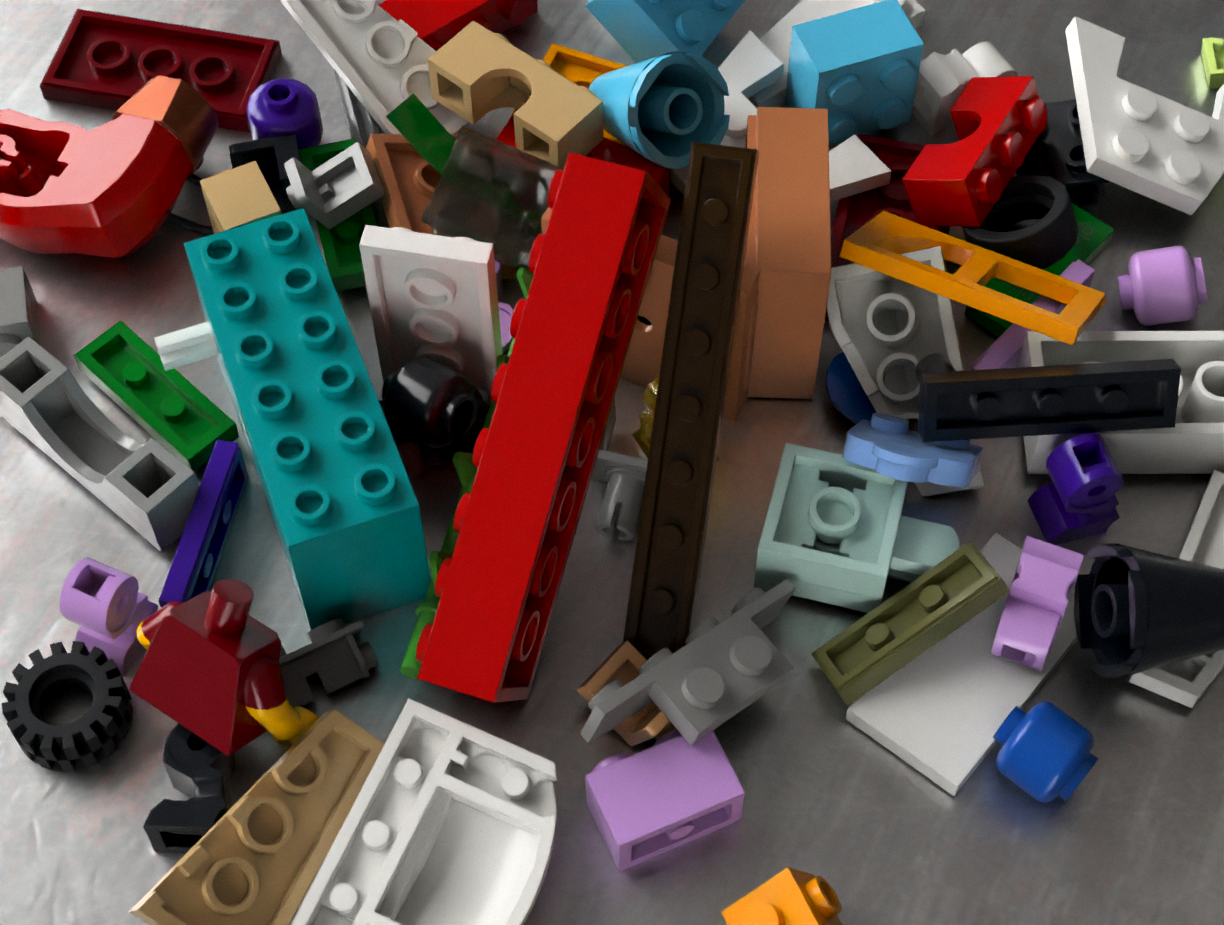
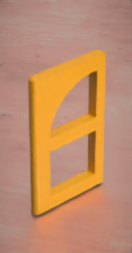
M886 211L881 212L846 238L839 257L1072 346L1106 303V293ZM941 246L944 260L962 265V267L954 274H950L900 254ZM995 277L1067 305L1060 314H1056L984 286Z

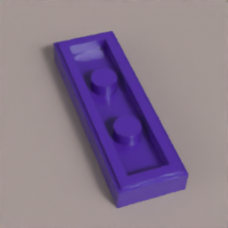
M216 440L158 600L161 608L173 601L186 602L203 592H209L249 479L241 448L236 442Z

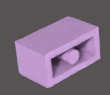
M677 729L658 739L654 747L629 756L627 753L612 755L598 763L594 767L593 772L585 775L586 803L619 872L742 820L745 791L714 731L693 745H690Z

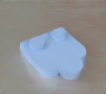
M873 413L871 421L862 419L847 432L842 456L845 460L875 469L877 473L893 479L915 483L931 482L952 487L969 486L978 472L984 448L969 444L970 439L923 442L919 432L908 430V420L882 413Z

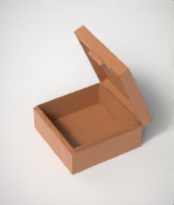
M757 107V116L748 115L745 148L757 149L759 151V159L722 416L736 422L744 407L747 397L813 399L831 280L828 109ZM549 207L541 218L542 234L546 233L552 209ZM664 235L660 237L638 315L648 319L652 325H646L638 319L636 320L620 376L623 380L655 392L658 390L678 240Z

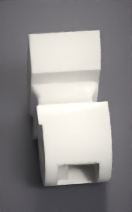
M980 42L970 47L962 55L957 49H953L950 54L946 55L933 52L925 60L921 61L912 113L931 136L942 130L952 120L949 110L971 78L1019 77L1016 70L991 42Z

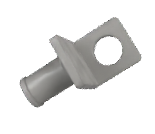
M614 398L591 477L593 480L608 483L595 530L599 534L612 539L617 517L619 516L617 529L620 530L618 540L629 541L634 538L636 532L635 525L644 492L648 459L608 451L616 422Z

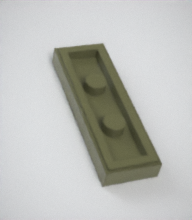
M970 541L812 652L811 655L842 700L849 706L1004 597L1010 590L1002 577Z

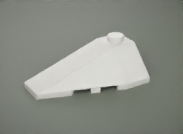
M941 246L900 254L947 272ZM857 263L831 268L827 312L832 333L875 411L904 418L909 421L908 430L918 432L920 383L916 377V367L919 361L929 354L938 353L946 356L956 371H964L952 300ZM970 439L969 444L977 445L976 439ZM981 464L979 465L978 472L967 487H952L931 482L915 483L923 498L984 487Z

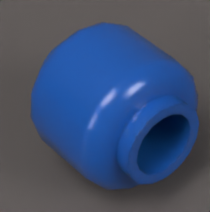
M1048 701L1036 704L1028 713L1016 706L992 737L1003 745L996 757V766L999 772L1041 803L1050 802L1057 796L1067 802L1098 761V758L1090 753L1094 746L1093 734Z

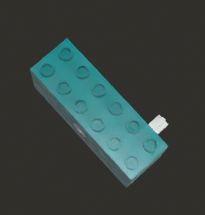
M304 208L183 243L206 322L154 337L165 371L217 355L310 630L340 617L343 618L345 625L424 599L431 576L419 504Z

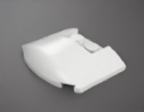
M408 698L291 925H524L543 885L556 836L558 817L553 781H557L555 763Z

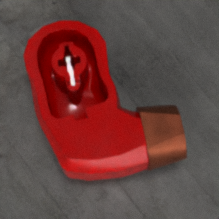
M161 75L149 80L113 114L112 121L92 130L66 122L44 121L11 109L0 110V238L14 246L36 254L78 253L110 258L131 255L155 237L172 212L186 179L192 176L203 164V155L217 132L219 125L216 112L208 100L195 88L183 80Z

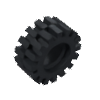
M73 641L71 653L66 652L62 642L50 644L52 656L45 659L39 649L28 655L34 665L28 670L19 663L12 671L18 684L9 682L5 684L3 694L8 702L1 704L2 713L7 720L6 724L25 755L32 761L37 758L41 767L52 770L55 762L58 761L63 772L75 771V759L82 758L86 768L98 764L93 755L94 752L101 748L109 757L117 750L112 737L117 736L125 740L129 732L125 719L133 720V707L129 701L132 698L123 677L112 658L108 660L105 652L96 646L89 653L84 642ZM73 688H84L92 693V706L79 719L63 725H53L44 719L46 705L57 694Z

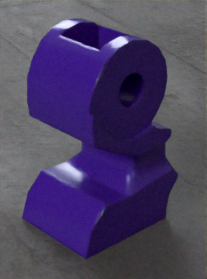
M1096 433L1082 434L1063 442L1055 448L1046 461V469L1053 483L1044 485L1027 500L1045 541L1053 545H1059L1106 533L1110 525L1120 518L1115 507L1119 504L1115 493L1122 487L1123 478L1103 437Z

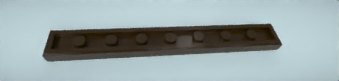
M698 142L691 143L623 642L628 640L646 660L664 648H668L672 653H675L687 645L685 641L693 631L759 159V151L757 149Z

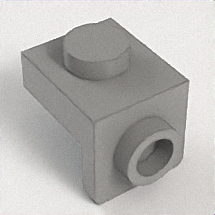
M359 142L348 147L313 171H310L295 157L284 163L291 184L286 188V192L295 209L304 208L307 216L309 214L312 215L329 230L385 195L372 156Z

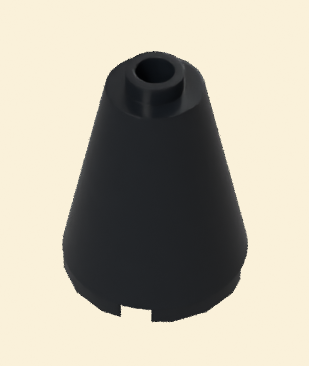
M1115 543L1099 544L1089 550L1085 558L1096 559L1090 574H1078L1074 594V619L1080 648L1093 649L1095 657L1099 664H1088L1094 673L1105 678H1122L1224 649V569Z

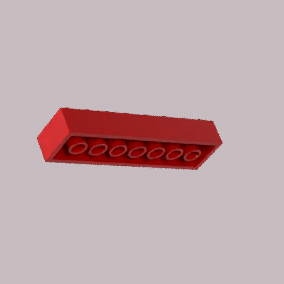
M571 152L568 153L564 170L558 169L554 173L549 186L547 202L552 212L545 234H539L536 237L530 252L529 271L534 273L528 296L527 299L521 298L513 311L510 334L511 337L515 338L509 362L508 364L502 363L494 377L491 398L493 402H496V407L490 428H483L476 440L473 451V465L478 467L473 487L471 493L466 492L458 503L454 517V530L459 532L454 553L452 558L448 557L443 561L435 583V595L441 598L433 623L429 622L424 627L416 649V659L422 662L417 679L493 703L523 700L529 697L671 199L647 171Z

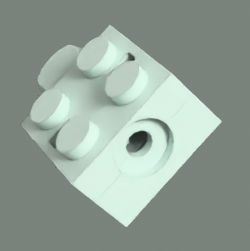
M786 442L758 546L754 587L771 590L788 579L796 588L792 593L793 596L869 613L881 604L887 576L913 582L960 549L959 538L953 527L901 515L908 485L907 481L893 479L877 473L875 469L851 463L845 460L842 454Z

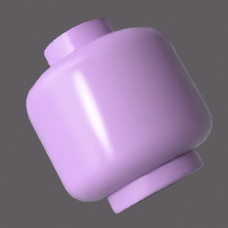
M1183 246L1137 252L1130 257L1128 263L1129 274L1117 276L1122 310L1134 309L1136 319L1144 326L1190 320L1197 314L1198 304L1207 303L1206 283L1201 257L1191 258L1190 252Z

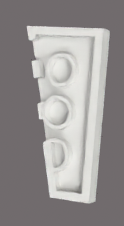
M280 0L385 134L402 135L386 116L413 93L452 136L457 135L471 124L432 98L428 58L436 51L418 37V32L403 20L397 21L378 6L376 0Z

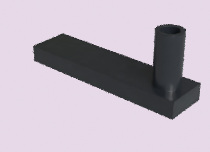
M938 353L929 354L923 357L916 367V377L920 383L918 432L923 442L1171 428L1175 427L1181 368L1173 359L956 371L946 356Z

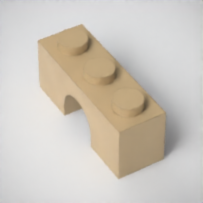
M475 21L469 23L428 58L431 93L434 100L473 125L494 109L504 107L518 109L513 114L516 153L552 176L558 169L564 170L569 152L586 156L603 140L602 100L597 98L590 89L578 86L555 72L545 61L531 57L512 45L503 35L493 33Z

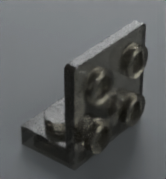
M462 126L440 181L425 209L421 221L432 226V231L439 236L453 238L461 236L480 242L493 243L494 260L508 266L516 267L521 263L529 267V257L536 237L542 234L541 218L548 208V191L552 177L558 169L564 170V168Z

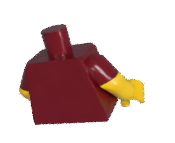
M233 579L219 580L214 584L212 592H203L186 602H169L139 624L136 631L137 639L147 651L130 687L131 692L227 756H230L267 731L272 734V739L276 743L285 745L291 742L294 744L319 719L310 710L301 706L292 707L288 703L279 666L282 642L277 632L249 615L254 592L247 584Z

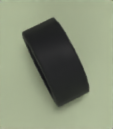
M1039 175L1012 177L1003 190L999 201L994 204L981 226L962 227L967 242L1042 270L1050 267L1067 255L1076 244L1079 231L1072 202L1065 185L1051 177ZM1040 219L1033 225L1016 231L999 232L1008 225L1023 220Z

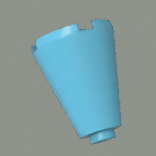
M682 51L666 53L598 76L589 86V89L597 98L603 101V130L659 167L666 169L687 167L689 165L692 142L720 145L728 130L730 115L724 114V95L729 96L727 83L716 65L698 54Z

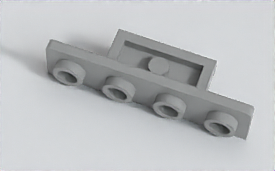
M786 579L766 593L761 587L753 589L733 607L731 611L733 615L722 622H719L715 617L707 619L687 637L685 641L687 645L675 653H672L668 648L658 651L640 667L637 672L639 676L628 684L623 685L620 680H615L606 685L588 703V707L592 712L580 732L582 737L588 744H591L654 701L686 741L693 745L784 682L794 667L761 629L777 618L796 588Z

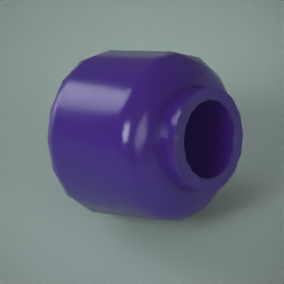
M281 78L266 82L250 95L246 112L253 141L295 133L298 151L299 149L314 147L320 144L323 125L316 94L308 85L294 79Z

